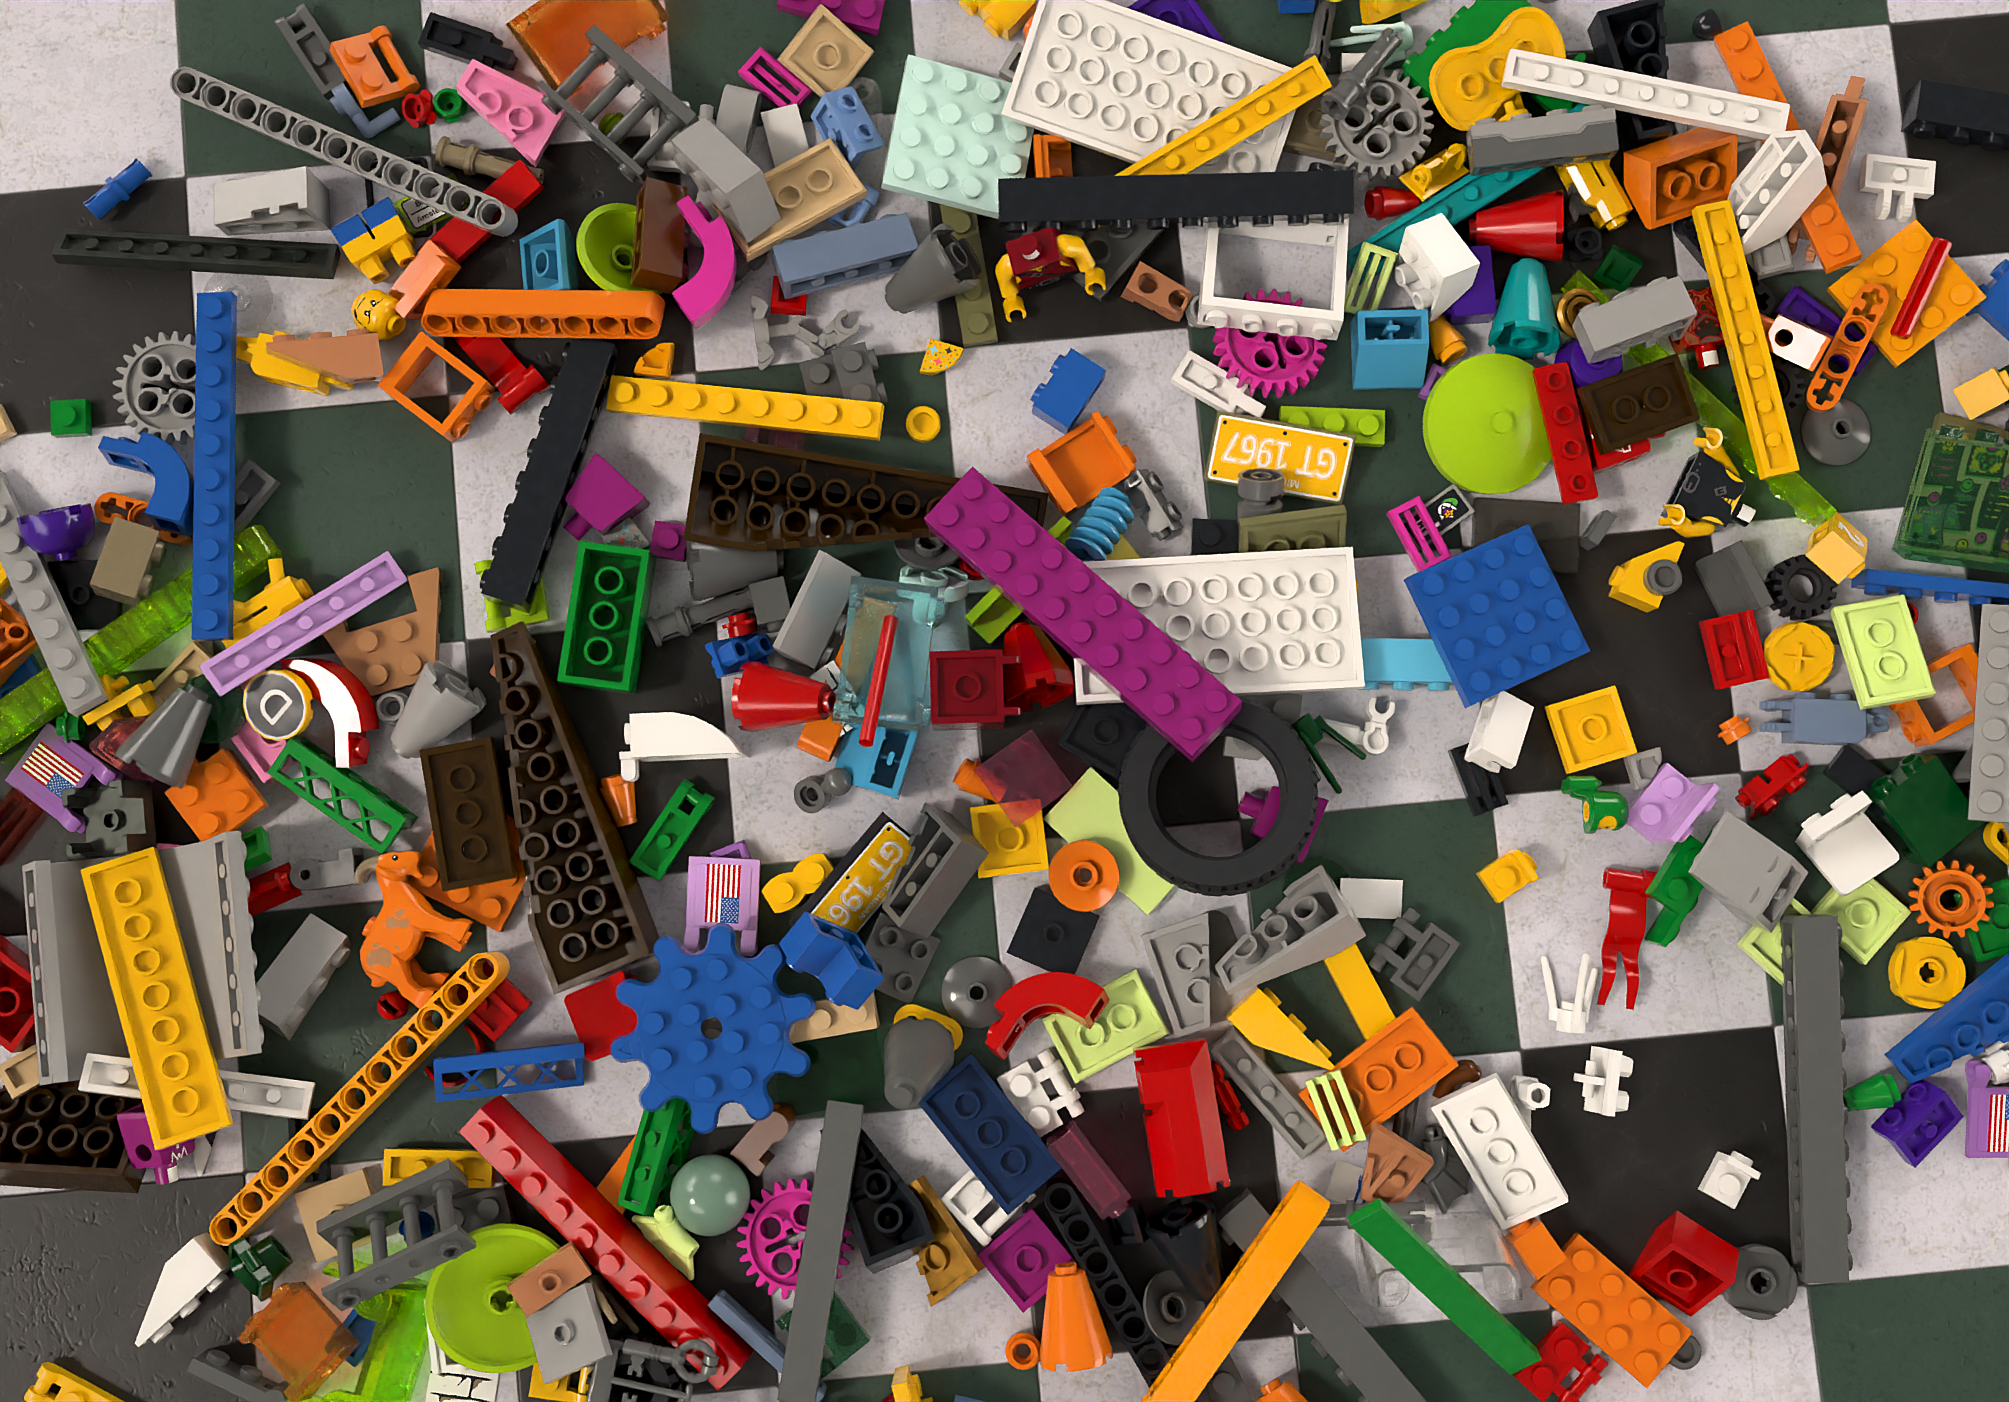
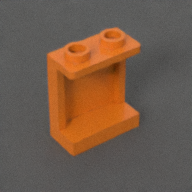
M1098 411L1092 413L1090 419L1041 451L1037 448L1026 457L1027 465L1045 492L1049 493V498L1062 517L1068 518L1093 502L1098 497L1102 488H1114L1134 475L1136 469L1134 463L1137 462L1135 455L1126 444L1120 445L1114 436L1117 434V430L1108 416L1102 418Z

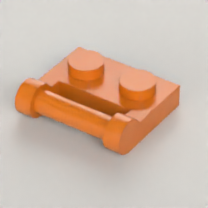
M384 25L374 28L369 33L334 41L330 44L329 51L362 108L404 97L408 93L417 92L420 88V83L416 76L409 73L393 45L391 32ZM380 48L398 81L390 83L372 49Z

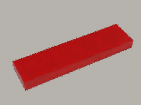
M519 159L482 193L498 199L512 208L517 214L542 192L545 187L525 162ZM470 203L462 211L466 210ZM501 210L493 215L492 225L501 219ZM454 217L429 240L434 241L453 260L460 264L493 234ZM424 244L419 249H417L418 252L421 250Z

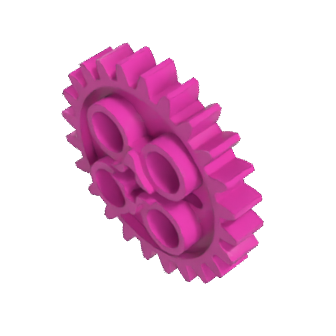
M1259 289L1255 299L1249 292H1246L1242 299L1301 307L1303 302L1301 298L1294 304L1290 302V292H1287L1282 299L1278 298L1276 289L1272 290L1270 297H1266L1263 290ZM1215 328L1218 331L1215 332L1213 342L1217 343L1213 353L1217 356H1223L1219 361L1218 367L1230 368L1226 378L1230 379L1237 376L1239 378L1236 386L1238 389L1245 383L1249 384L1250 395H1253L1257 388L1262 389L1263 398H1267L1270 390H1274L1276 396L1281 398L1285 388L1293 395L1298 385L1306 388L1310 381L1309 378L1314 379L1319 371L1318 368H1321L1325 360L1322 355H1324L1327 345L1321 343L1324 339L1316 340L1311 337L1294 335L1287 337L1277 333L1260 331L1248 332L1253 338H1247L1240 333L1244 331L1243 329ZM1287 349H1294L1299 355H1292ZM1255 361H1263L1269 367H1261Z
M788 1179L786 1190L781 1182H775L774 1194L768 1189H762L761 1194L764 1201L751 1199L750 1203L755 1212H746L744 1218L749 1221L748 1226L738 1227L737 1230L746 1235V1240L738 1242L737 1247L747 1248L748 1252L739 1260L740 1262L751 1261L752 1264L747 1270L746 1275L756 1273L760 1275L756 1282L757 1287L763 1286L767 1282L770 1283L768 1288L769 1295H774L781 1288V1295L784 1300L789 1299L792 1290L796 1291L804 1239L800 1240L798 1245H787L771 1253H768L766 1249L769 1245L792 1238L794 1232L803 1233L806 1231V1225L800 1220L799 1213L804 1205H810L812 1190L810 1179H803L800 1188H798L795 1179ZM846 1216L845 1224L850 1221L849 1216ZM772 1217L776 1218L781 1224L780 1234L776 1238L770 1237L766 1231L767 1222ZM844 1229L839 1265H850V1261L843 1254L844 1251L855 1249L854 1246L846 1243L847 1237L855 1235L853 1230ZM782 1253L789 1254L793 1261L792 1269L788 1273H783L778 1267V1258ZM839 1269L837 1271L836 1279H840L842 1277V1274Z

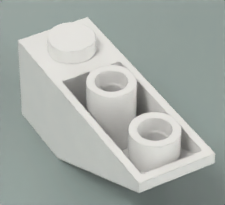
M208 1232L194 1237L165 1263L135 1341L138 1347L151 1340L157 1344L174 1329L171 1323L179 1315L184 1319L200 1306L201 1302L198 1298L207 1290L210 1293L214 1292L229 1279L225 1273L231 1269L229 1265L230 1259L223 1249L213 1241Z

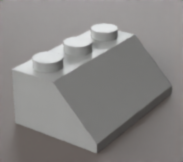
M819 550L772 646L778 654L815 672L821 666L827 665L835 648L830 646L836 634L842 636L850 620L846 613L851 603L857 604L865 589V585L861 584L863 580L861 573Z

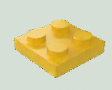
M1615 685L1544 707L1566 774L1637 753Z
M1040 799L970 807L973 836L989 852L977 869L978 878L1049 870Z

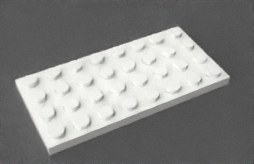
M1039 0L1001 117L1135 164L1293 68L1107 0ZM1296 109L1189 174L1275 172Z
M1353 547L1083 562L1236 696L1355 690L1365 687ZM1074 658L1076 705L1123 702Z

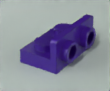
M1922 1079L1910 1084L1901 1094V1101L1894 1103V1107L1887 1108L1871 1125V1128L1875 1133L1887 1139L1906 1163L1916 1168L1964 1116L1944 1090Z

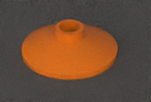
M1078 840L1063 846L1055 854L1049 867L1048 877L1051 890L1059 902L1072 910L1087 912L1103 907L1113 898L1118 889L1120 872L1115 857L1106 847L1094 841ZM1082 868H1087L1092 872L1090 881L1081 879L1080 871Z

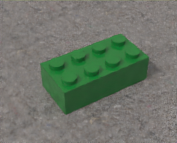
M579 541L557 678L558 682L567 686L636 695L647 624L646 618L648 617L657 559L650 550Z

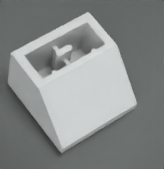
M1440 213L1406 227L1393 274L1398 285L1404 287L1412 298L1415 308L1417 310L1428 309V321L1430 323L1436 320L1472 287L1480 262L1445 216Z

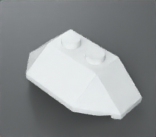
M1806 130L1773 132L1731 186L1727 200L1730 199L1744 256L1783 237L1827 185L1822 156Z

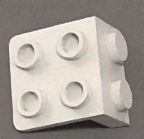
M1863 790L1852 798L1848 793L1843 795L1830 805L1833 810L1824 816H1821L1818 812L1809 817L1801 824L1803 830L1795 841L1837 893L1842 896L1850 894L1893 866L1899 860L1898 852L1864 814L1872 801Z

